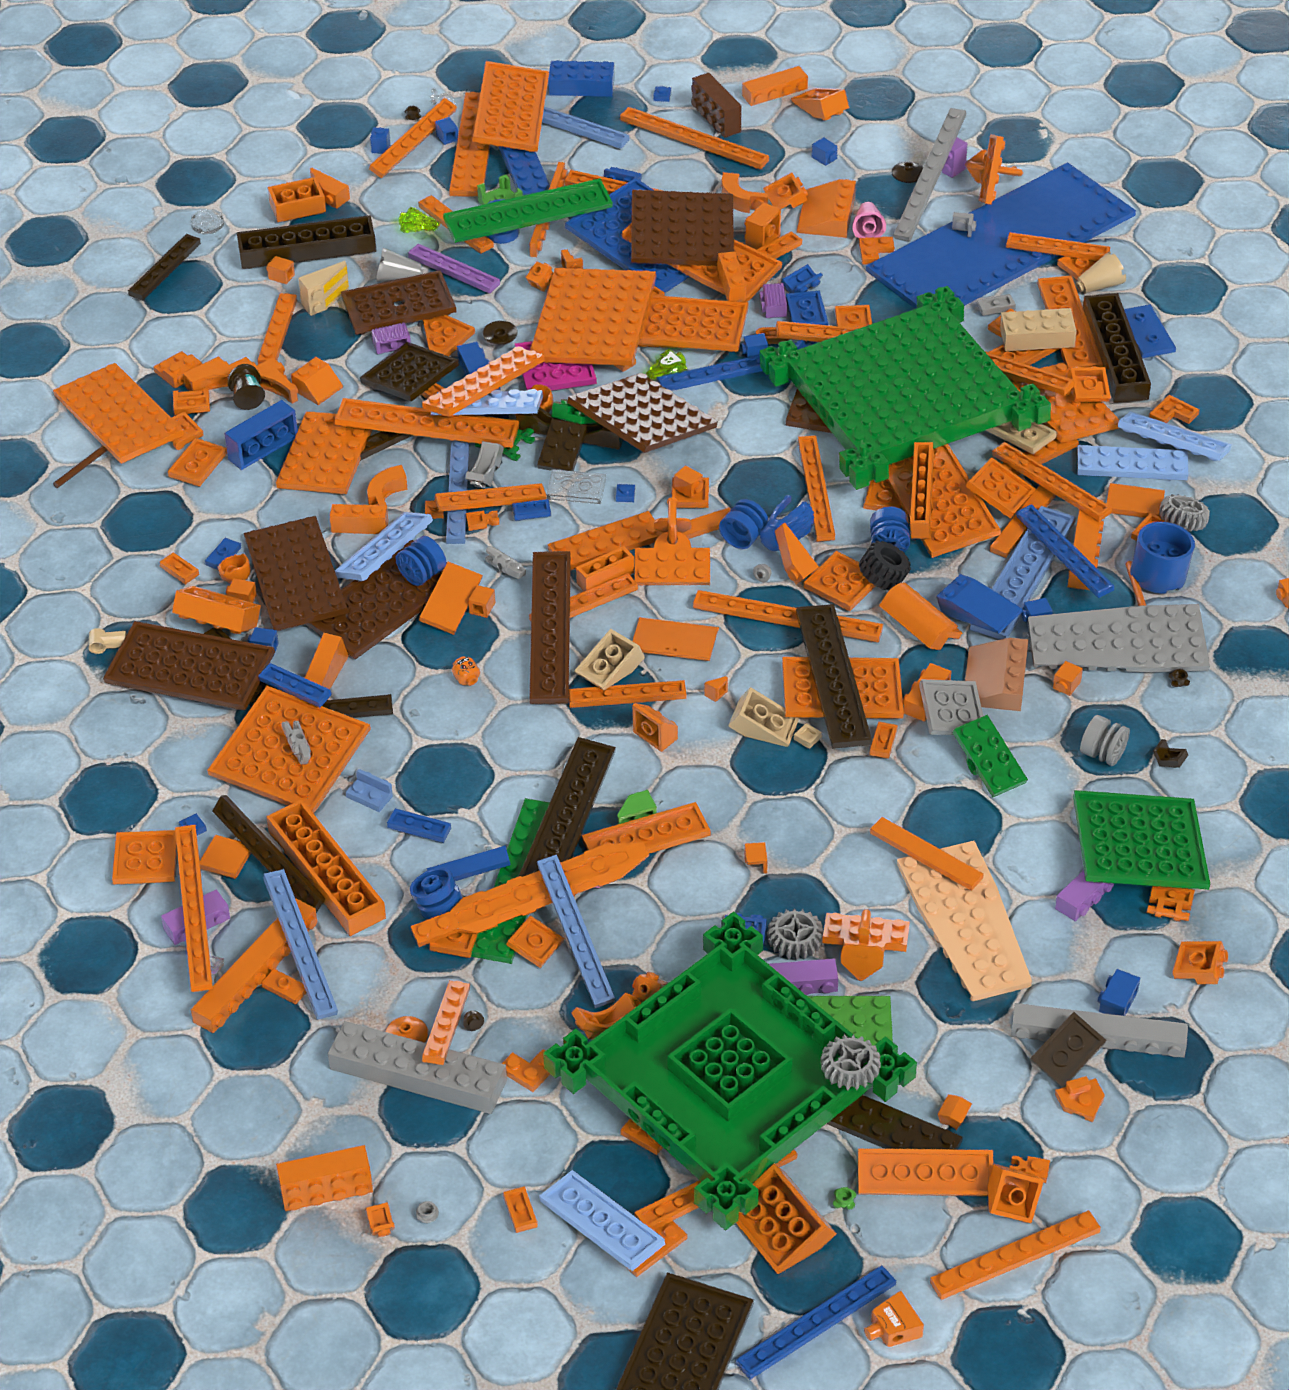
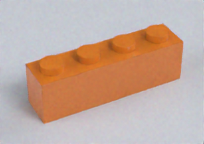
M800 66L749 80L742 83V96L750 106L803 91L808 89V75Z

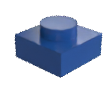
M655 86L653 100L669 102L671 87Z
M617 484L616 502H634L635 485Z
M197 813L179 821V827L196 825L197 836L207 831L206 825Z

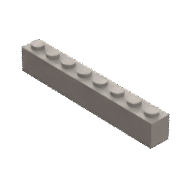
M1019 1003L1014 1005L1011 1037L1047 1041L1064 1021L1075 1012L1107 1040L1102 1048L1185 1057L1188 1024Z

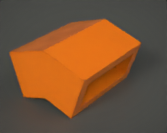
M948 1094L937 1114L940 1123L950 1125L957 1130L972 1103L961 1096Z

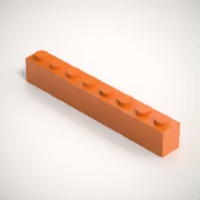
M295 898L307 931H309L317 924L316 908ZM278 918L213 985V989L209 990L192 1007L193 1023L214 1033L224 1025L226 1019L232 1013L238 1010L239 1005L251 996L253 990L258 985H261L266 976L273 969L277 968L280 961L290 954L291 950Z

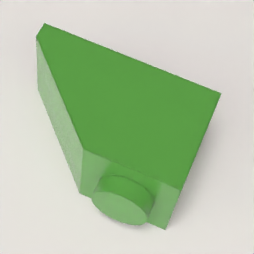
M648 790L636 792L628 796L617 815L618 824L657 813V806Z

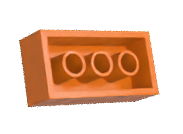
M190 586L176 591L172 613L178 614V617L183 619H196L195 622L209 623L213 624L214 628L230 629L231 633L241 634V632L257 627L261 605L196 586Z
M365 1145L276 1164L285 1211L321 1205L335 1200L340 1201L354 1196H364L373 1192L370 1165Z

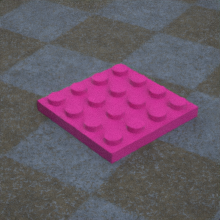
M533 341L515 343V347H522L530 351ZM542 362L522 374L526 391L536 384L545 385L551 391L597 384L592 364Z

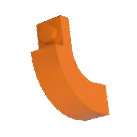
M723 172L722 193L733 194V209L750 213V209L755 210L763 202L768 204V193L746 191L739 186L740 174Z
M402 465L387 468L372 478L367 488L368 505L387 506L385 499L389 495L408 490L407 477Z
M625 993L614 1005L606 1010L589 1012L576 1007L571 1014L576 1020L575 1024L577 1027L584 1031L588 1039L593 1040L642 1002L638 997Z

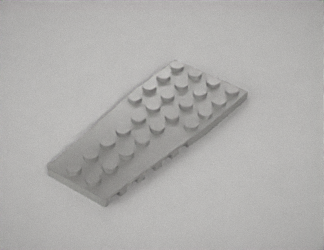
M1199 604L1146 605L1028 617L1027 623L1034 668H1037L1038 665L1050 666V669H1057V666H1062L1065 661L1079 667H1088V670H1096V667L1107 668V671H1116L1117 668H1126L1128 672H1173L1176 669L1209 671L1210 668Z

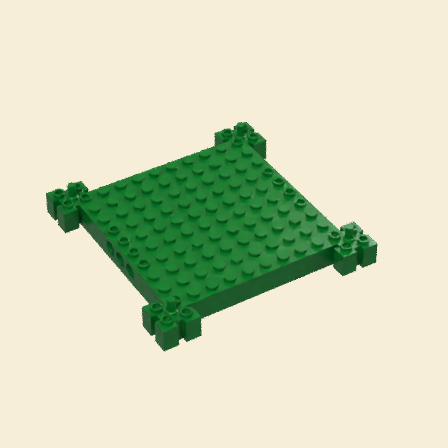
M948 286L938 287L935 290V294L927 292L917 296V309L797 350V346L793 341L788 340L780 342L778 344L779 348L771 346L759 350L760 367L766 375L769 374V379L775 387L788 383V379H790L845 450L839 452V467L845 477H849L850 483L856 490L869 486V481L874 480L875 483L889 479V465L914 456V442H933L934 449L1010 421L1020 432L1031 428L1033 422L1039 425L1051 420V403L1045 396L1040 395V390L1032 383L1021 387L1019 392L960 324V322L964 321V304L958 297H954V292Z
M734 911L721 920V928L714 925L703 934V950L707 955L588 1043V1039L577 1029H574L563 1038V1046L560 1047L556 1043L543 1053L544 1069L555 1079L561 1077L562 1085L572 1094L586 1085L587 1079L697 1177L701 1183L694 1187V1203L706 1214L713 1211V1220L725 1231L739 1221V1212L746 1215L758 1205L759 1189L752 1183L774 1163L777 1164L870 1088L873 1087V1093L886 1102L898 1092V1085L905 1087L914 1080L917 1071V1061L906 1052L899 1055L898 1046L885 1036L874 1045L880 1054L881 1067L877 1077H874L873 1083L867 1082L866 1088L859 1085L858 1090L855 1087H850L847 1090L846 1086L839 1088L837 1083L831 1085L830 1079L825 1078L824 1072L821 1069V1056L824 1047H827L829 1041L834 1042L836 1037L842 1039L845 1034L847 1038H851L853 1034L758 956L763 952V935L752 926L746 929L745 920ZM864 1063L861 1068H864L868 1063Z

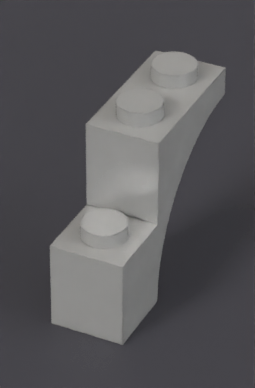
M482 441L478 459L473 469L469 472L467 471L465 479L477 488L485 489L486 486L491 487L495 468H500L504 447L500 444Z

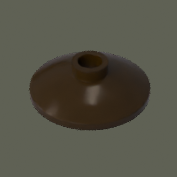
M900 162L893 167L892 175L900 182L914 183L918 181L923 167L916 162Z
M494 321L483 329L484 339L496 345L508 344L515 340L518 334L516 326L508 321Z

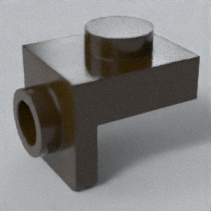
M1161 739L1154 749V756L1161 767L1180 768L1189 756L1186 749L1169 748L1166 739Z

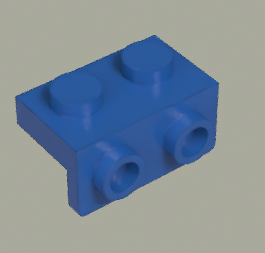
M807 264L783 278L781 283H783L789 293L807 292L809 288H815L821 283L820 279L823 274L820 272L816 275Z

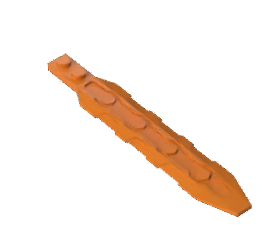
M644 842L604 844L585 851L582 855L560 862L575 897V894L596 886L601 887L622 879L649 857V853ZM540 871L524 877L519 876L508 880L507 883L490 890L479 891L466 896L451 911L412 925L411 931L418 947L458 932L481 933L498 926L499 923L536 912L537 909L552 904V900Z

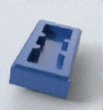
M549 499L512 503L515 521L551 516Z
M224 538L205 560L206 566L218 570V565L225 558L238 553L241 549V543Z

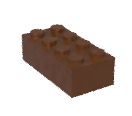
M709 72L693 77L691 85L692 106L724 138L740 133L742 105Z

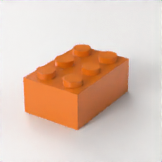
M316 177L268 187L269 203L277 222H285L326 212L325 197Z

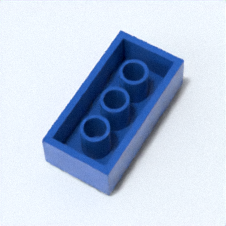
M551 61L548 78L549 95L613 97L614 62Z
M280 400L226 431L224 434L228 460L240 470H243L293 441L298 432L295 410L286 402Z

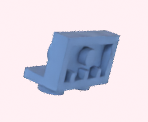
M358 769L356 771L357 779L346 791V797L380 812L393 797L392 784L385 779H380L369 772Z

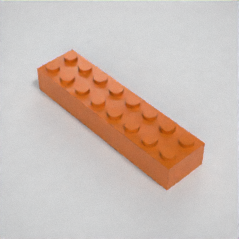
M302 799L266 816L270 835L283 848L284 853L300 873L325 898L323 903L349 936L386 919L384 901Z

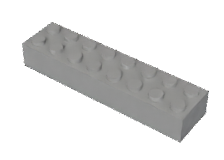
M344 1021L328 1052L330 1070L492 1114L507 1082L505 1064L450 1049L444 1065L422 1062L423 1052L427 1043Z

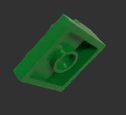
M561 399V402L555 401L552 405V417L578 424L596 423L595 420L568 404L567 399Z

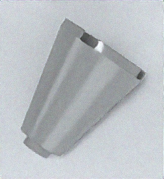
M383 248L376 282H387L423 274L424 269L421 268V264Z

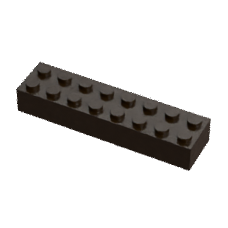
M371 215L236 232L242 269L267 267L268 263L275 256L291 260L294 263L377 252Z
M1119 294L1084 296L1083 309L1103 367L1106 369L1109 390L1114 403L1149 400L1151 381Z

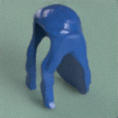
M786 495L782 502L776 506L769 517V521L760 531L761 543L768 550L780 551L775 530L783 523L787 524L798 540L811 532L814 524V511L806 501L779 520L777 516L791 502V496Z

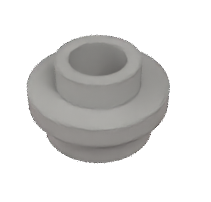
M758 564L753 569V574L758 581L767 582L770 579L772 572L768 565Z
M431 1201L422 1202L416 1209L417 1219L423 1223H431L439 1215L438 1207Z

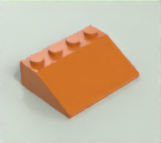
M839 179L806 189L808 201L802 205L797 233L847 238L855 201L856 181Z
M775 1163L753 1183L759 1189L758 1205L746 1215L739 1212V1221L736 1222L778 1274L820 1250L837 1234L786 1172Z

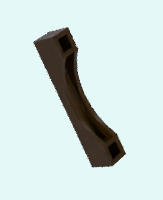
M539 407L538 413L516 414V420L519 421V430L531 428L534 430V433L546 436L552 419L565 421L552 417L550 413ZM598 422L584 424L587 425V431L583 443L620 450L624 439Z

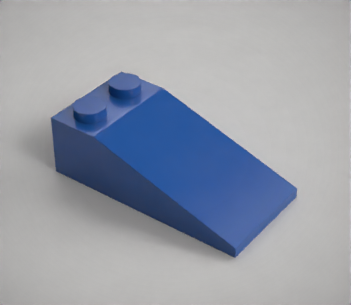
M962 574L956 577L936 596L940 610L945 615L997 634L1023 612L1021 607L976 579Z

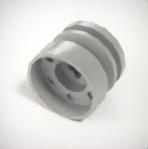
M1096 715L1085 730L1080 751L1092 758L1099 754L1101 762L1106 761L1108 765L1114 766L1125 751L1130 729L1125 726L1121 727L1118 723L1113 724L1111 727V720Z

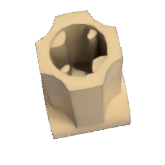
M100 628L92 629L89 632V651L94 654H100L107 648H120L127 635L126 631L105 632Z

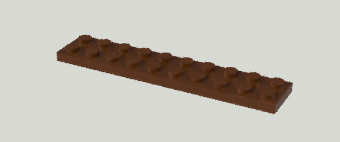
M571 551L533 552L530 704L569 703Z

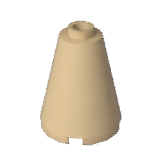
M1108 252L1077 278L1076 286L1080 292L1089 293L1125 283L1126 274L1122 275L1121 270L1124 268L1115 254L1111 255V252Z

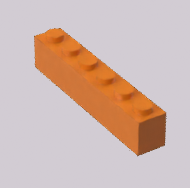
M914 442L910 516L911 539L930 538L934 466L933 442Z
M1079 509L1074 546L1097 568L1098 559H1095V557H1099L1100 546H1097V544L1101 545L1102 533L1099 532H1103L1104 521L1101 520L1099 522ZM1069 571L1068 588L1089 590Z

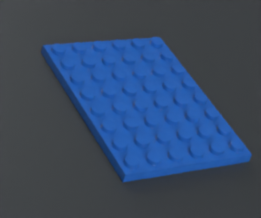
M637 178L609 194L613 202L612 208L577 215L565 223L567 230L624 270L656 271L654 286L665 293L690 277L669 264L631 263V243L622 238V231L632 223V190H653Z

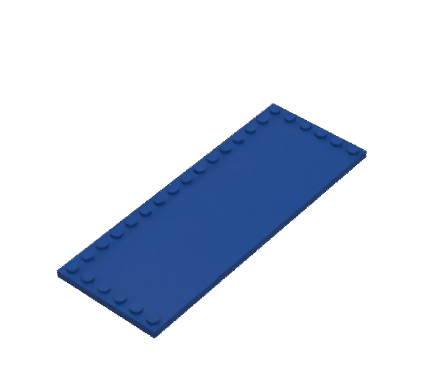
M1067 162L995 199V201H992V204H985L971 211L969 214H974V221H976V231H972L971 237H968V231L952 230V222L866 265V271L915 309H917V296L927 292L935 294V290L938 287L948 286L954 292V297H958L965 306L1060 256L1006 248L1009 232L1085 243L1134 217L1136 210Z

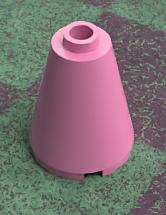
M865 202L859 207L852 224L854 235L858 238L881 237L885 233L886 221L873 203Z

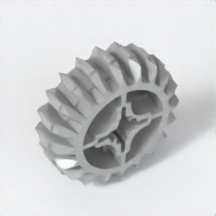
M1172 494L1163 498L1159 509V515L1162 520L1179 525L1189 531L1202 530L1206 527L1210 516V510L1203 502L1179 494Z
M794 908L792 912H789L786 909L784 914L779 912L777 917H773L771 923H769L767 938L770 947H773L774 952H779L780 957L787 955L788 960L791 957H795L798 960L802 956L806 959L807 954L813 956L815 951H819L822 945L824 930L822 923L818 921L817 916H812L811 911L805 913L802 909L799 912Z
M844 1034L842 1039L836 1037L834 1042L829 1041L827 1047H824L821 1056V1069L824 1072L825 1078L830 1079L831 1085L837 1083L839 1088L846 1086L847 1090L850 1087H855L858 1090L859 1085L866 1088L867 1082L873 1083L874 1077H877L881 1067L880 1054L877 1052L876 1046H871L870 1040L864 1042L863 1036L859 1039L855 1038L854 1034L851 1038H847ZM864 1063H868L864 1068H861Z

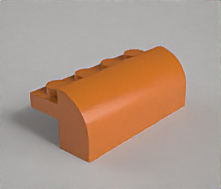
M905 582L891 588L879 605L930 649L941 650L948 637L959 639L962 635L956 623L952 622L944 613L935 608Z

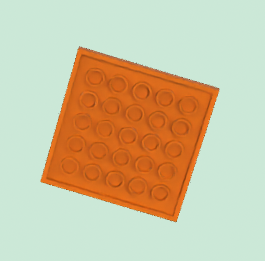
M266 686L208 768V775L287 806L302 799L314 814L371 730L370 724L323 706L319 708L288 693ZM288 721L293 730V722L299 721L311 750L308 764H300L296 755L293 754L282 729V722Z

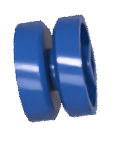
M435 868L419 875L410 886V894L425 919H431L451 911L463 898L451 871L446 868Z

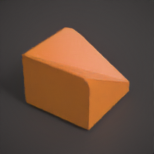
M726 676L704 683V696L715 702L728 692V677Z

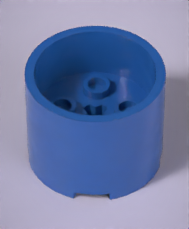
M1153 522L1145 525L1138 534L1130 567L1131 576L1133 575L1139 582L1140 587L1154 593L1165 594L1168 590L1181 589L1186 582L1195 548L1194 538L1186 529L1173 523Z

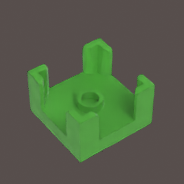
M507 175L499 177V188L486 193L484 183L477 185L478 202L481 205L493 200H506L523 196V191L520 188H517L515 193L511 190L510 178Z

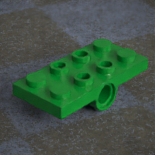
M988 714L953 730V735L967 756L966 762L970 772L973 775H979L992 798L1021 786L1028 781V778Z

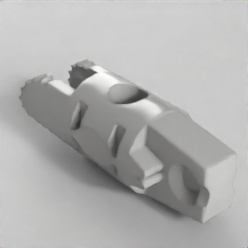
M492 546L487 547L486 552L489 554L485 558L487 563L517 579L526 575V568L515 559Z
M288 721L282 722V729L293 754L296 755L300 764H308L311 750L299 721L293 722V730Z

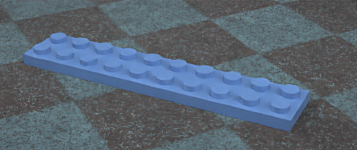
M1043 506L1038 510L1065 538L1067 537L1075 523V516ZM1027 529L992 590L1023 610L1024 602L1030 601L1054 560L1055 555ZM1021 614L999 634L972 624L970 630L999 640L1005 639L1011 634Z

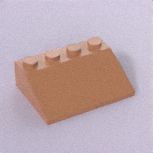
M1005 638L969 647L965 681H976L981 707L1021 711L1028 639Z

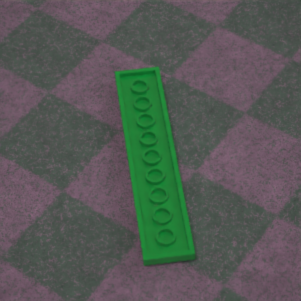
M601 178L443 213V219L454 243L612 208L613 202Z
M525 798L507 848L511 865L500 868L494 888L507 883L508 880L519 877L550 802ZM520 915L499 923L494 928L478 933L471 957L512 964L516 952L506 944L527 920L528 915Z

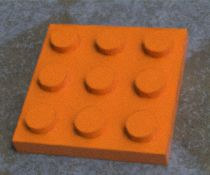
M992 457L966 485L973 493L980 496L1010 519L1036 490Z
M835 551L804 581L803 588L851 611L875 586L863 576L859 567L860 562Z
M175 830L116 833L112 875L113 885L175 882L177 861Z

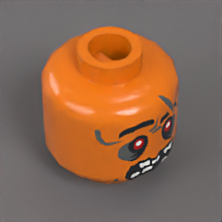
M470 657L458 658L452 667V673L461 685H474L481 673L475 661Z

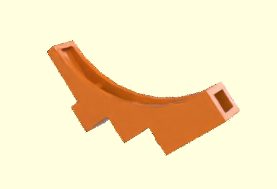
M218 356L183 373L184 385L189 391L203 390V388L209 387V390L228 387L227 379L230 372L240 364H250L259 371L261 376L260 386L263 389L284 397L292 404L298 401L296 385L287 379L284 374L285 368L283 364L274 357L258 365L244 357L229 365Z

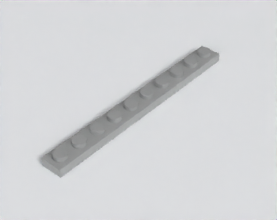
M949 109L894 232V239L911 241L964 122L966 110Z

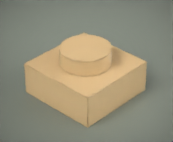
M807 723L794 734V740L809 749L822 738V732Z

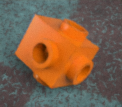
M536 261L525 278L531 286L545 292L553 276L552 267L547 263L542 264Z
M652 972L640 974L633 982L632 988L634 991L632 995L639 997L640 1001L644 1002L667 985L668 982L659 979V975Z

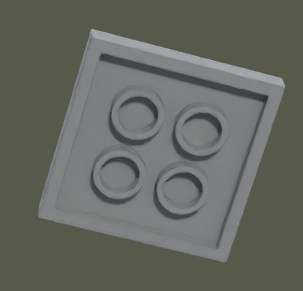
M926 679L920 681L919 686L930 734L953 735L952 732L955 728L983 717L976 681Z

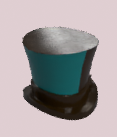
M250 364L236 366L230 372L227 379L228 388L234 392V404L243 410L257 408L265 399V391L260 386V373Z

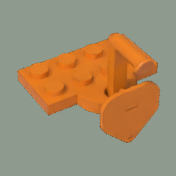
M990 134L988 150L979 151L965 162V167L977 183H981L979 201L985 204H992V201H995L996 191L994 189L995 184H998L999 174L997 173L1011 176L1023 175V170L1016 166H1001L1002 157L1000 155L1001 150L1003 151L1005 147L1004 137Z
M674 497L668 498V518L654 520V529L663 533L656 539L654 548H635V582L638 585H710V548H691L689 539L686 535L682 534L691 529V520L677 518L678 500Z
M869 909L863 910L861 916L827 913L822 943L843 945L841 951L842 965L858 980L862 981L883 967L885 950L906 952L910 922L901 919L871 918Z

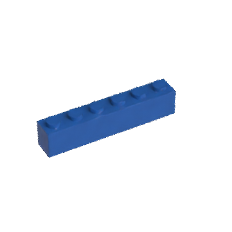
M478 342L457 346L458 361L465 376L489 364L488 358L485 359L484 350L479 347ZM484 414L486 417L509 419V414Z

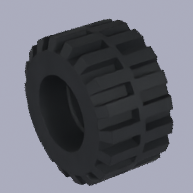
M885 541L873 542L859 563L860 571L870 583L888 591L895 585L902 583L911 570V562H909V558L898 547Z

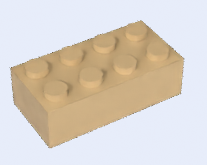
M1071 308L1001 312L1000 331L1005 351L1075 347L1076 327Z

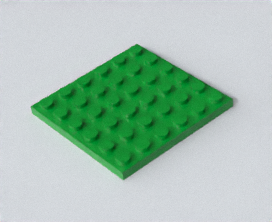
M1074 790L1073 800L1086 881L1209 890L1211 883L1193 798Z

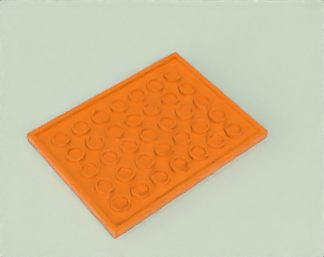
M555 268L530 351L543 354L544 362L633 366L656 280V271Z

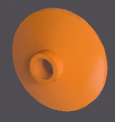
M403 1016L393 1020L385 1031L424 1043L428 1038L426 1024L419 1018L412 1016Z

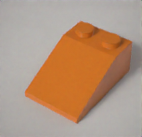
M814 88L791 98L793 103L814 118H822V120H828L832 115L844 113L843 110L849 108L845 89Z

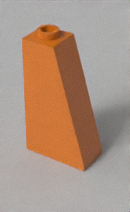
M323 633L306 673V679L328 689L332 687L349 656L342 637Z

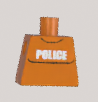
M899 1291L873 1309L872 1325L864 1328L865 1335L869 1341L881 1337L886 1346L891 1347L923 1337L924 1324L902 1291Z

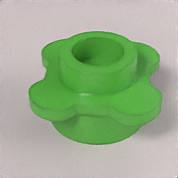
M841 1187L834 1191L836 1198L833 1201V1206L835 1208L842 1207L851 1210L855 1207L854 1198L856 1197V1192L848 1187Z

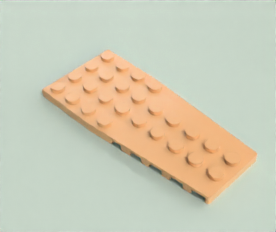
M975 841L941 848L942 851L984 874L983 879L972 891L911 856L897 859V866L918 911L928 928L933 930L935 940L943 947L945 957L950 959L954 972L958 973L961 978L962 986L964 989L967 988L970 993L971 1001L1031 987L1032 979L998 888Z

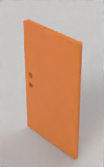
M639 617L633 642L640 646L643 653L710 661L719 627Z

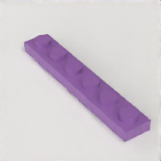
M417 244L408 252V258L437 271L441 270L442 273L489 294L500 285V279L423 245Z

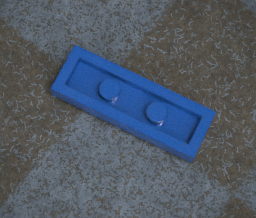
M395 808L387 822V827L444 843L451 830V823Z

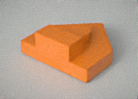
M1087 1076L1067 1081L1066 1087L1055 1090V1095L1063 1111L1070 1114H1078L1091 1122L1094 1121L1105 1097L1097 1079L1089 1080Z

